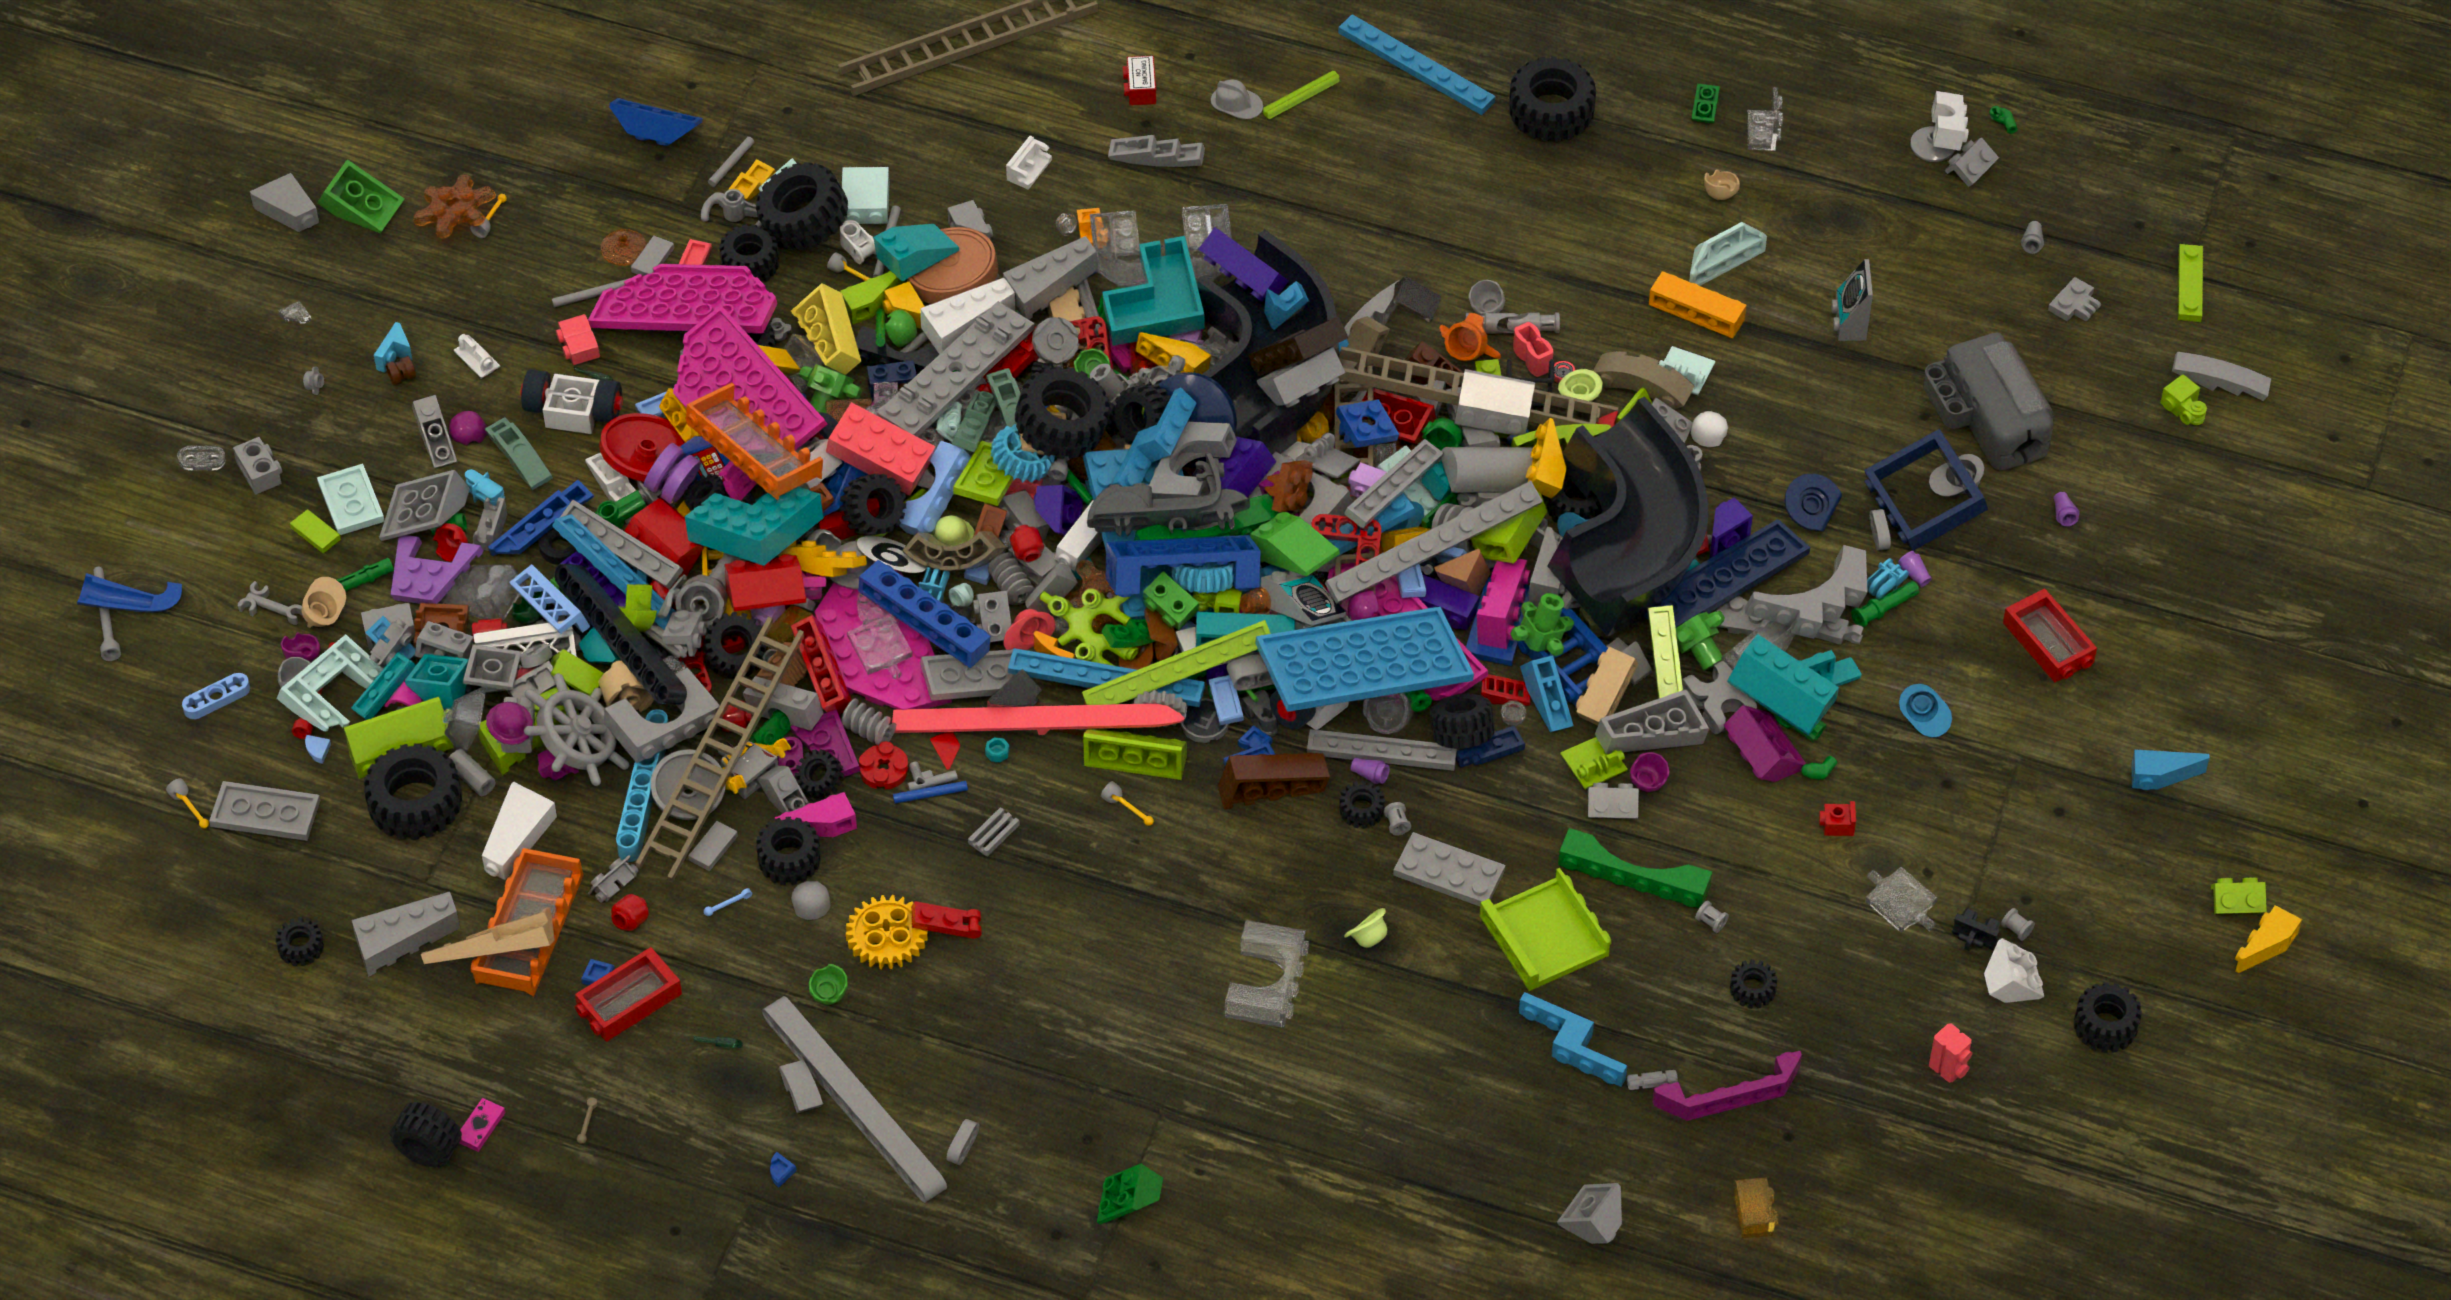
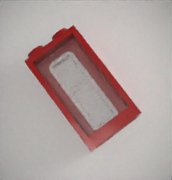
M2045 588L2005 608L2003 624L2054 683L2061 679H2068L2075 672L2087 669L2094 663L2097 647Z
M650 947L576 993L577 1005L575 1009L582 1019L586 1018L590 1022L589 1025L594 1034L597 1036L601 1035L607 1042L682 995L681 983L673 971Z

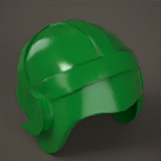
M1438 418L1433 422L1429 421L1421 431L1423 433V440L1426 439L1440 451L1445 447H1463L1460 445L1463 441V433L1458 424H1454V420Z

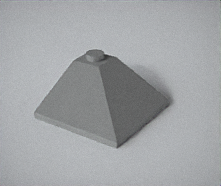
M455 470L397 484L379 539L384 541L441 526L465 506L470 487Z

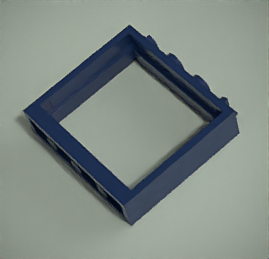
M1940 429L1864 470L1867 477L1864 482L1869 492L1876 493L1877 497L1875 500L1880 509H1886L1888 512L1886 517L1892 527L1897 526L1899 529L1897 534L1901 542L1904 544L1908 543L1912 551L1988 510L1985 497ZM1938 449L1970 499L1911 530L1880 483V480Z

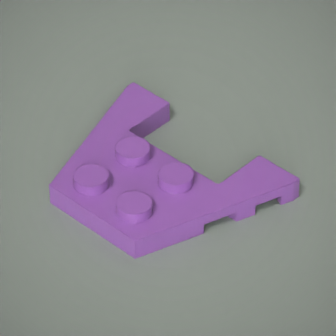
M409 535L399 536L391 596L396 601L438 604L455 585L454 580L461 572L465 573L471 567L469 563L475 556L479 558L484 550L481 545L461 543L451 563L415 558L422 544L420 538Z

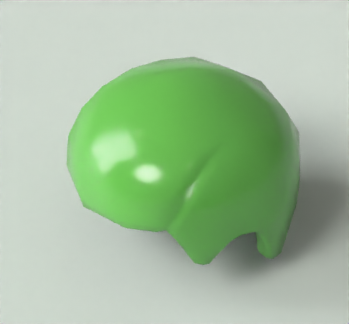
M898 309L887 316L890 320L885 324V329L893 344L897 347H904L916 338L917 325L912 315L905 310Z
M1093 348L1081 351L1076 360H1074L1075 371L1079 373L1083 371L1087 373L1089 378L1091 371L1098 365L1109 364L1111 366L1108 356L1103 351Z
M828 964V966L822 969H816L809 980V993L816 1002L825 1005H831L842 1000L848 989L846 973L842 968L834 964Z

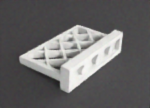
M550 623L474 634L475 645L494 648L504 647L503 649L516 645L523 652L529 649L534 642L549 644L546 641L553 640L550 643V648L555 653H558L560 651L554 648L553 645L558 639L569 637L570 647L567 651L577 657L572 626L562 634ZM529 643L526 648L521 645ZM481 686L482 694L505 691V689Z

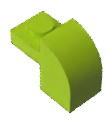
M627 584L626 606L618 607L639 632H645L653 625L657 613L656 610H651L652 585Z

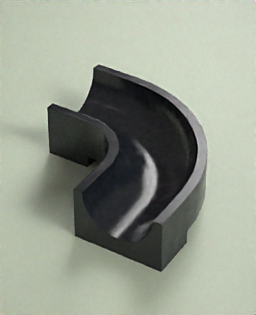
M1264 229L1258 234V243L1254 255L1289 280L1280 294L1295 281L1302 285L1309 301L1274 330L1271 328L1264 313L1266 298L1260 301L1251 294L1252 288L1248 287L1245 290L1235 282L1237 278L1219 287L1203 275L1197 280V285L1204 311V320L1233 342L1238 338L1240 339L1236 347L1228 355L1202 375L1215 380L1230 396L1237 416L1235 436L1261 441L1273 455L1275 451L1279 454L1283 453L1297 442V431L1320 409L1328 397L1333 384L1327 386L1325 383L1318 387L1319 392L1308 397L1306 394L1299 397L1300 402L1293 406H1277L1257 383V380L1274 371L1258 376L1251 366L1249 354L1303 329L1306 331L1337 317L1331 293L1315 268L1296 251ZM1337 343L1331 347H1334L1335 352L1339 358V343Z
M1645 396L1638 399L1632 409L1617 424L1599 436L1593 437L1583 425L1577 427L1562 453L1566 465L1565 474L1586 498L1594 494L1597 496L1602 508V514L1567 530L1547 567L1607 637L1642 620L1648 608L1660 604L1676 589L1702 546L1708 525L1707 492L1696 461L1678 434Z

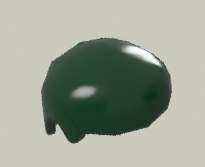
M534 592L533 598H542L543 592ZM523 597L519 605L513 603L511 615L517 622L532 624L543 618Z

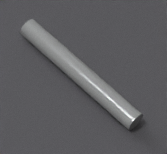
M747 137L708 180L710 186L715 187L754 144V140L751 137Z

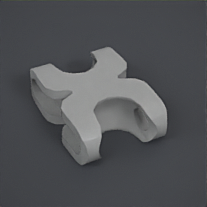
M1724 661L1713 664L1712 677L1714 682H1700L1694 675H1689L1682 679L1683 690L1687 689L1698 709H1704L1703 718L1714 734L1725 731L1724 724L1726 723L1724 713L1736 712L1742 705L1757 709L1754 699L1727 682L1732 669Z

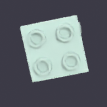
M1673 346L1665 360H1660L1659 362L1660 366L1669 371L1673 368L1687 378L1695 386L1691 393L1696 395L1700 393L1715 364L1714 360Z
M957 401L937 419L936 425L938 434L953 442L954 436L962 423V405ZM964 449L971 456L972 451Z

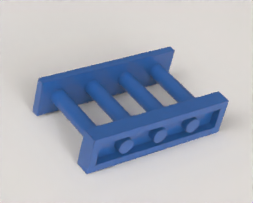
M1563 607L1560 616L1571 617L1574 625L1571 630L1566 631L1571 639L1562 643L1564 646L1562 654L1574 647H1580L1586 653L1563 668L1556 664L1565 698L1576 707L1579 697L1588 689L1587 681L1589 677L1575 684L1568 676L1589 663H1595L1599 667L1597 664L1602 652H1606L1608 648L1571 608L1565 609ZM1518 641V647L1521 652L1527 654L1532 660L1552 656L1549 651L1537 652L1529 649L1524 641Z

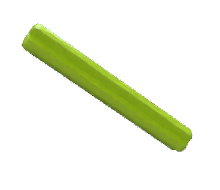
M1331 71L1265 106L1263 108V115L1267 119H1272L1339 82V75L1336 71Z

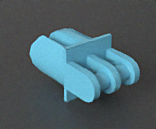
M472 469L465 472L466 484L470 487L469 493L473 495L474 502L478 499L484 502L488 497L490 504L497 506L498 497L505 498L503 487L489 478L488 472L484 475Z
M1889 558L1883 564L1880 562L1878 570L1867 578V590L1872 596H1876V599H1880L1892 589L1896 590L1897 586L1908 577L1909 572L1907 570L1903 571L1899 564H1893V560Z
M927 567L923 581L919 582V588L928 591L941 603L944 602L943 594L950 576L949 571L944 570L941 578L940 569H934L932 573L931 568Z

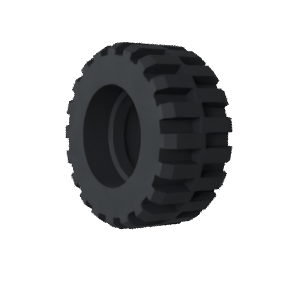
M1551 56L1548 59L1540 57L1535 62L1533 60L1527 62L1526 67H1520L1511 80L1509 113L1512 121L1516 126L1519 125V129L1523 133H1529V136L1534 139L1536 137L1541 138V141L1548 142V140H1554V142H1558L1563 138L1566 140L1574 137V134L1579 135L1584 131V128L1586 129L1591 124V119L1594 117L1596 100L1594 79L1585 68L1581 69L1582 66L1579 63H1572L1570 59L1564 57L1563 59H1557V56ZM1552 94L1562 96L1567 101L1562 103H1546L1537 99V97Z
M804 162L803 165L796 163L790 168L785 167L781 169L782 172L777 175L771 176V180L763 185V191L759 192L756 211L762 226L766 228V231L770 230L773 233L779 247L788 250H795V248L797 250H806V247L814 248L818 246V243L826 242L829 240V236L835 235L838 232V227L842 226L845 221L844 216H847L848 199L837 178L829 168L817 163L813 165L811 162ZM811 201L803 209L792 212L799 205Z
M1055 366L1052 370L1046 368L1042 369L1040 373H1034L1024 383L1016 406L1015 422L1017 423L1018 432L1020 434L1023 433L1022 438L1027 444L1030 442L1033 449L1036 451L1041 450L1044 452V455L1049 457L1055 455L1059 459H1064L1065 456H1069V459L1078 457L1079 454L1083 456L1086 452L1095 449L1102 439L1110 416V402L1102 386L1098 387V382L1093 377L1090 379L1087 377V373L1074 371L1075 368L1068 367L1067 369H1062V366ZM1060 405L1074 411L1080 419L1064 420L1052 415L1045 406Z
M414 743V746L404 744L400 745L399 749L394 750L392 748L387 750L385 756L381 754L375 760L376 764L370 765L367 770L368 774L364 779L365 798L371 819L374 820V824L379 829H384V833L390 836L395 834L399 839L406 840V837H410L411 840H419V837L426 836V838L433 836V833L436 831L440 833L446 829V824L450 825L455 820V814L457 815L461 809V785L455 763L443 751L439 750L437 752L435 747L429 745L422 747V744ZM411 783H425L434 787L428 795L418 800L404 801L393 797V794L399 788Z

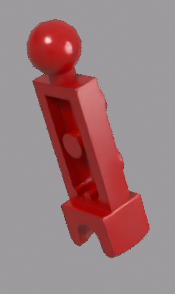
M1029 334L1013 350L995 364L983 376L987 383L978 385L975 390L979 392L986 391L992 394L987 374L1009 368L1012 377L1016 378L1032 361L1036 362L1039 356L1033 348L1031 335Z

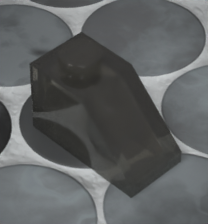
M1021 669L982 706H1033L1039 700L1037 695L1042 690Z

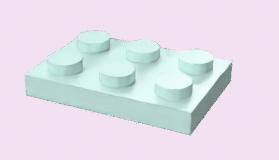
M1404 446L1376 468L1388 472L1411 450ZM1424 474L1403 493L1409 501L1418 502L1422 505L1425 517L1444 499L1438 501L1431 494V490H1428L1421 483L1422 478L1425 476Z
M363 464L317 477L337 533L340 535L385 521Z

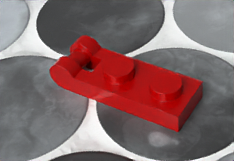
M917 901L911 906L912 928L973 939L979 938L982 935V929L979 925L981 912L977 909L966 911Z

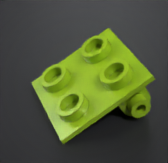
M1597 737L1560 752V755L1584 789L1592 787L1593 783H1601L1628 771L1622 762L1625 759L1624 753L1621 750H1613L1612 753L1606 754Z

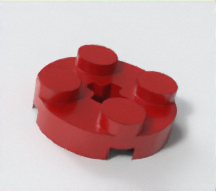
M881 742L879 746L875 745L867 749L860 756L861 779L871 788L877 789L876 786L885 787V790L893 789L902 784L907 777L908 758L900 748L893 746L891 742ZM888 764V769H879V765Z

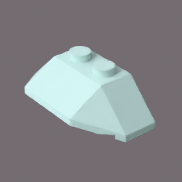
M1741 222L1699 244L1694 250L1689 282L1701 286L1765 252L1767 236L1763 232Z

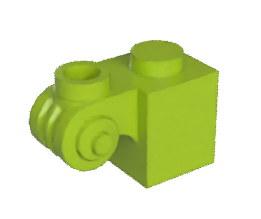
M2184 374L2163 389L2161 404L2166 410L2171 411L2177 417L2179 416L2184 424L2200 425L2205 420L2207 407L2205 403L2197 401L2200 387Z
M1233 586L1230 589L1218 591L1217 593L1209 592L1207 594L1206 592L1198 593L1193 591V598L1199 602V611H1206L1211 607L1216 613H1240L1242 591L1235 589Z

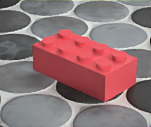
M851 402L828 438L826 452L869 475L885 474L887 478L892 477L896 480L894 484H899L902 487L900 491L910 496L930 465V459L934 454L936 446Z

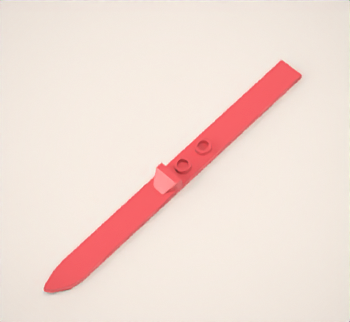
M1154 703L893 710L892 723H896L894 733L1037 730L1038 735H1045L1049 730L1161 727L1181 723L1185 718L1181 713L1167 705Z

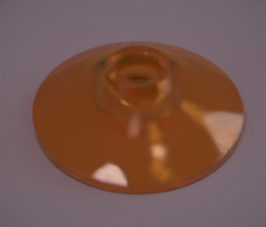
M620 229L609 233L603 239L601 254L611 264L619 266L631 265L641 254L647 243L639 232L630 229Z

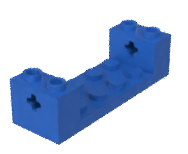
M1249 535L1106 542V580L1116 595L1131 597L1133 594H1140L1141 566L1145 568H1156L1157 565L1179 567L1181 564L1188 563L1194 566H1202L1208 562L1225 565L1231 561L1234 574L1233 586L1239 591H1250L1252 588H1259L1261 551Z

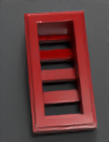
M1490 674L1482 680L1481 695L1484 698H1488L1491 704L1530 706V695L1526 689L1525 682ZM1509 690H1513V695L1508 694ZM1518 690H1523V697L1518 696Z

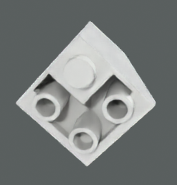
M2003 938L1998 940L1984 972L1989 995L2004 1003L2043 998V982L2038 974L2035 956L2031 952Z

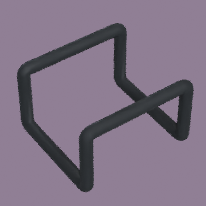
M1511 359L1507 360L1506 377L1512 378ZM1551 359L1549 361L1548 378L1515 379L1535 383H1548V392L1552 393V382L1555 380L1554 360ZM1532 403L1531 408H1544V404Z

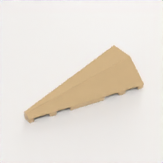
M547 907L542 909L540 913L530 916L525 915L518 920L500 924L467 936L466 940L453 944L448 943L443 947L425 951L421 954L424 964L550 946L554 941L551 910Z

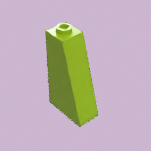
M1540 492L1538 494L1543 501L1540 505L1471 538L1474 549L1479 548L1484 559L1513 564L1517 561L1547 513Z

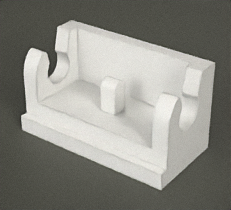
M1029 136L1006 165L1007 181L1029 190L1052 161V156L1042 151H1048L1049 146Z

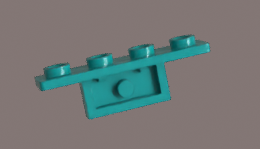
M1832 650L1817 653L1813 657L1802 661L1798 660L1836 686L1861 678V672L1851 657L1835 662L1836 656Z

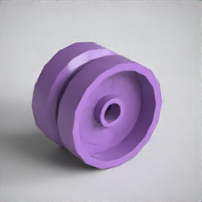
M674 443L669 444L660 454L648 472L643 484L645 488L653 493L662 490L661 498L671 505L675 504L682 497L701 466V461L691 454L683 458V449Z

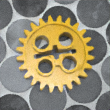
M881 895V899L878 902L872 897L870 905L863 901L862 909L855 907V915H849V923H846V941H848V948L853 949V956L860 955L861 963L869 960V967L879 963V969H882L884 964H888L889 968L892 969L893 963L896 962L900 967H903L902 960L905 959L911 963L912 955L919 957V949H924L925 941L928 940V930L912 928L911 906L913 902L911 901L905 905L904 897L897 902L894 895L890 897V900H886L884 895Z

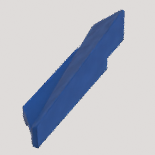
M579 480L575 481L562 493L559 490L556 491L489 545L490 555L521 554L553 528L552 525L555 519L560 518L572 500L582 505L591 500L594 495Z

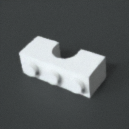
M1936 91L1931 110L1932 122L1936 123L1933 131L1934 147L1960 151L1962 142H1967L1968 129L1966 127L1968 117H1965L1967 105L1963 102V95Z

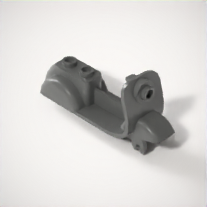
M1209 452L1205 454L1206 462H1196V469L1203 468L1205 470L1203 474H1196V479L1198 481L1207 480L1210 488L1209 495L1153 499L1152 487L1144 483H1136L1132 486L1124 487L1118 484L1110 485L1093 501L1088 512L1087 526L1095 528L1096 532L1116 531L1119 537H1121L1122 531H1125L1126 535L1129 536L1133 530L1157 524L1169 527L1170 533H1174V528H1183V532H1186L1187 527H1198L1213 522H1218L1221 530L1225 529V523H1229L1230 530H1233L1235 527L1234 513L1249 509L1250 500L1243 493L1236 490L1221 489L1220 477H1224V463H1219V458H1213Z

